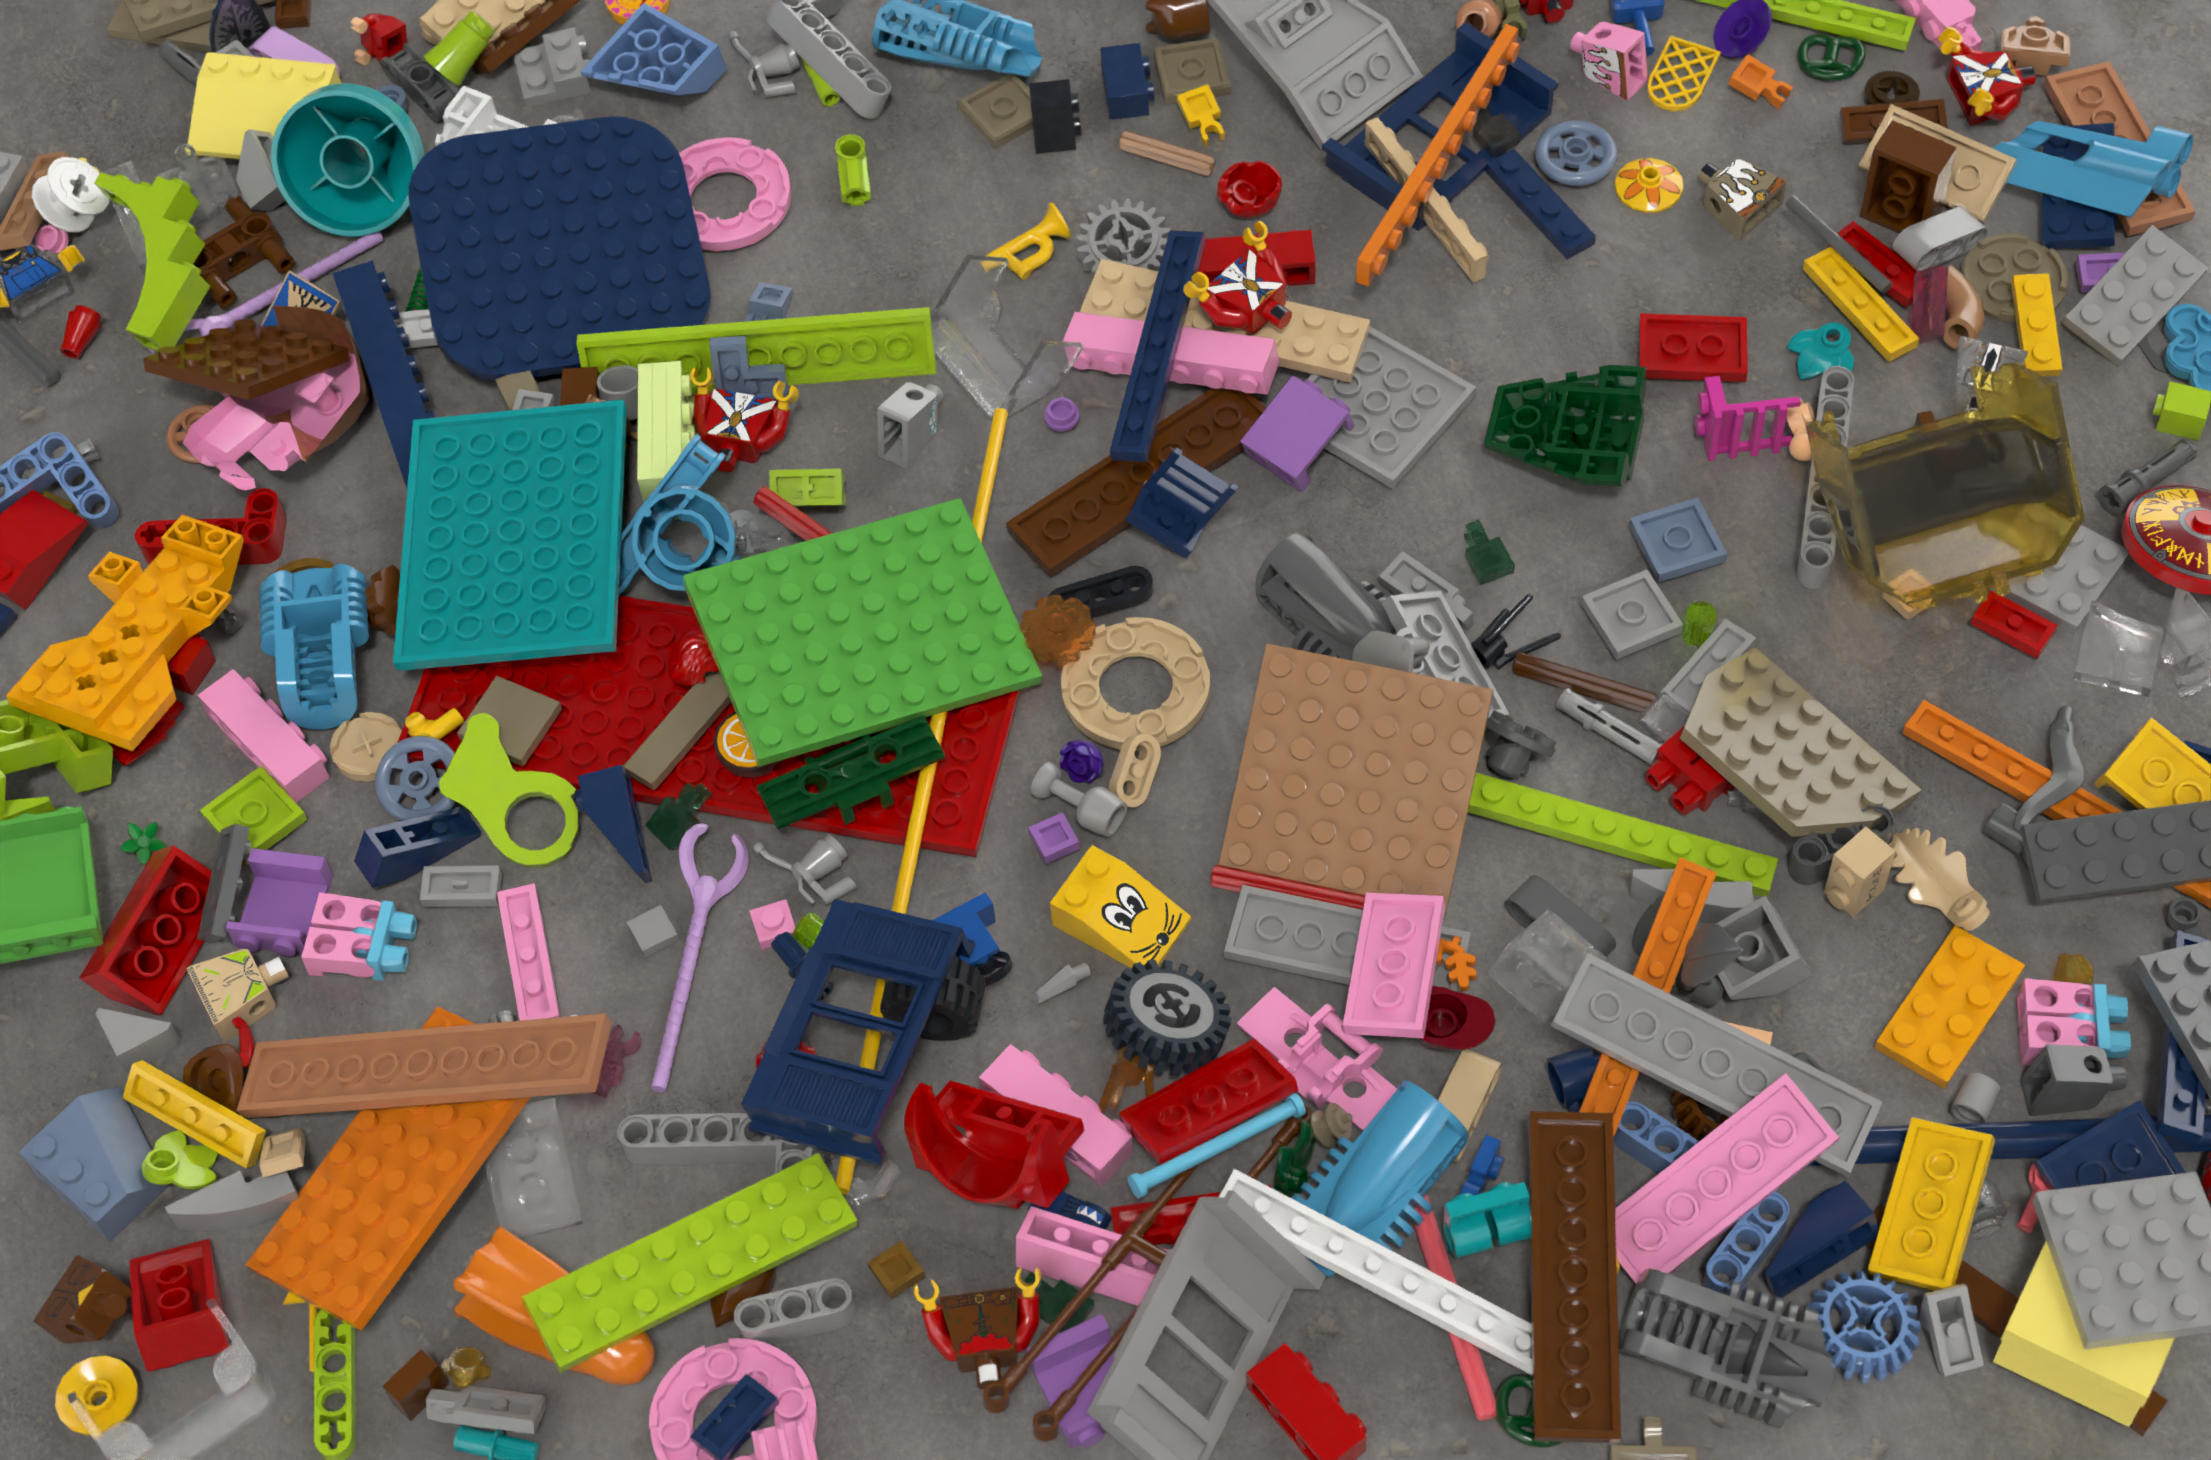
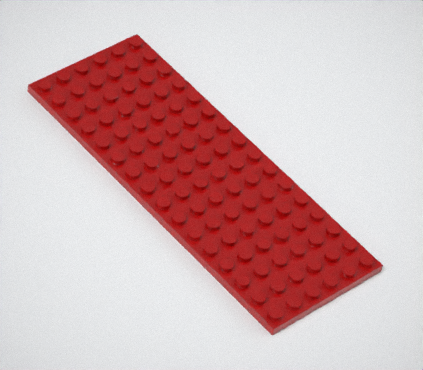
M619 596L616 651L425 668L407 717L414 712H419L424 715L425 719L436 720L450 709L455 708L465 722L496 676L509 680L559 701L562 707L561 712L524 767L510 761L512 768L516 772L538 771L553 773L567 780L576 790L580 789L578 776L618 765L624 766L692 688V686L681 685L671 680L668 674V658L680 637L689 629L697 626V617L693 607ZM1021 689L947 712L940 746L945 754V759L937 762L920 848L977 857ZM731 702L655 791L631 777L635 801L774 824L756 786L806 765L804 759L812 756L813 759L857 741L860 737L760 767L736 766L723 757L717 743L720 728L727 719L736 714ZM931 716L925 718L928 724H930ZM405 723L398 742L412 737L409 735ZM462 725L440 739L451 747L454 752H456L462 742L457 734ZM891 728L869 734V736L873 737ZM888 750L879 756L880 763L893 761L896 753ZM423 751L409 753V763L423 761ZM442 760L432 765L435 768L447 769ZM920 769L887 783L892 793L894 805L883 809L879 796H876L853 806L855 821L844 825L839 809L832 806L788 826L905 845ZM815 784L806 785L805 789L808 792L819 793Z

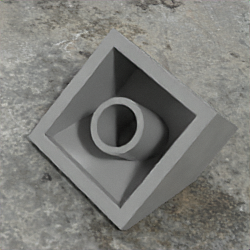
M1766 896L1759 898L1716 923L1723 927L1730 937L1744 950L1739 957L1718 973L1723 986L1732 1000L1779 995L1812 976L1781 917Z

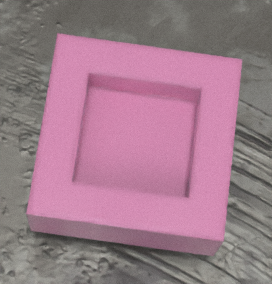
M786 899L749 910L761 950L772 947L771 943L775 937L786 931L791 933L795 939H798L796 927Z

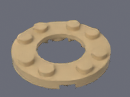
M1130 617L1126 618V622L1108 627L1102 624L1084 635L1071 649L1061 674L1062 698L1067 714L1072 722L1090 739L1121 750L1125 739L1133 734L1152 735L1156 738L1160 747L1176 741L1197 724L1206 710L1210 697V670L1200 646L1180 628L1153 618ZM1141 656L1153 659L1167 669L1172 677L1173 687L1169 698L1155 710H1145L1137 715H1131L1129 712H1118L1109 706L1100 694L1099 684L1103 673L1113 663L1124 658Z

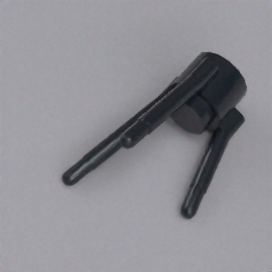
M1527 594L1510 612L1506 608L1503 609L1485 631L1471 643L1484 669L1494 665L1500 670L1508 662L1513 661L1517 653H1531L1561 638V634L1556 632L1505 654V649L1508 645L1500 633L1532 601V594Z

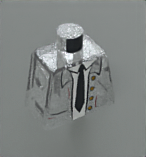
M1960 336L1953 362L1952 401L1957 405L1966 407L1964 415L1967 419H1985L1987 412L2003 413L2021 378L2028 351Z

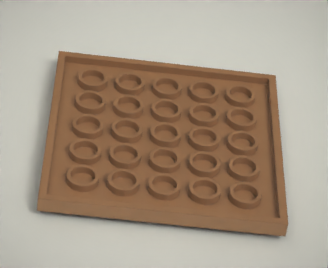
M1266 643L1219 865L1366 895L1367 892L1444 896V918H1446L1494 690Z

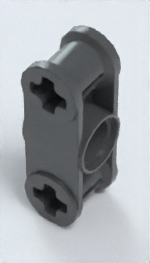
M410 42L405 43L403 49L390 58L384 57L380 60L381 67L387 77L394 84L401 87L434 123L442 120L445 109L459 92L451 81L440 74Z

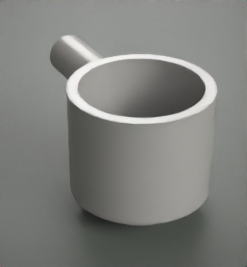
M623 365L615 366L602 372L597 379L600 400L613 401L624 399L627 406L628 419L630 421L637 419L638 369Z

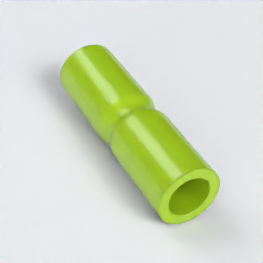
M799 55L821 103L827 107L838 103L840 95Z

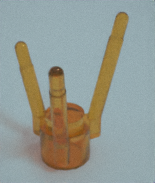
M1126 1046L1118 1050L1116 1064L1112 1065L1110 1078L1098 1104L1102 1114H1104L1109 1101L1112 1109L1117 1108L1124 1085L1134 1087L1143 1080L1146 1097L1154 1093L1153 1072L1155 1067L1148 1064L1146 1069L1138 1067L1140 1057L1137 1055L1128 1061L1123 1057Z

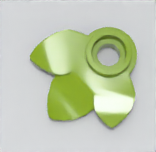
M181 1130L173 1131L163 1135L155 1142L154 1150L147 1154L142 1163V1175L147 1181L157 1185L173 1183L184 1189L204 1188L214 1183L217 1179L215 1173L210 1169L215 1165L219 1153L205 1145H187L183 1132Z

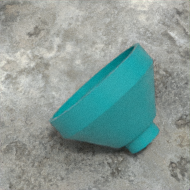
M348 83L327 85L301 98L282 117L275 131L271 148V163L275 181L290 207L313 226L341 236L369 235L387 228L399 219L410 207L408 196L410 179L417 164L425 156L423 144L414 123L397 103L374 89ZM354 141L359 143L366 150L368 155L362 153L361 150L356 146Z

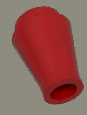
M76 305L74 310L69 311L60 352L70 358L79 359L83 350L102 327L100 323L101 315L97 311L83 305Z

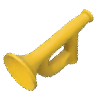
M1053 202L1048 203L1045 217L1037 226L996 248L982 259L979 258L977 260L983 271L1001 262L1022 280H1026L1034 269L1045 264L1051 258L1054 244L1049 236H1060L1069 240L1071 233L1058 208ZM1032 244L1040 246L1039 251L1022 261L1014 256V254Z

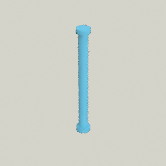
M1293 1093L1286 1097V1102L1141 1175L1134 1173L1128 1176L1129 1187L1133 1194L1140 1199L1147 1195L1148 1189L1292 1116L1299 1118L1305 1115L1304 1103L1298 1094Z

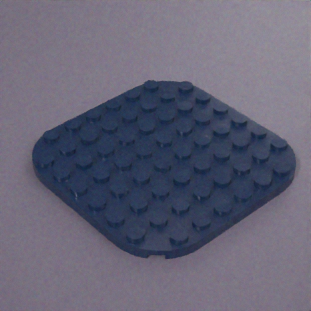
M611 116L464 135L449 139L431 149L414 169L410 179L408 196L432 331L437 345L447 359L469 370L471 375L483 379L496 380L506 375L530 371L533 377L559 374L565 368H581L577 348V335L705 325L710 308V285L683 162L674 144L655 127L636 119Z

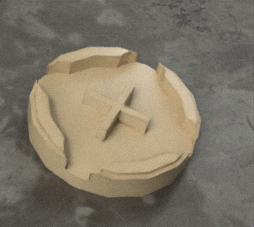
M361 713L358 718L342 722L333 733L329 746L334 765L342 775L354 781L369 782L375 780L376 771L382 757L398 742L402 731L393 718L383 713Z

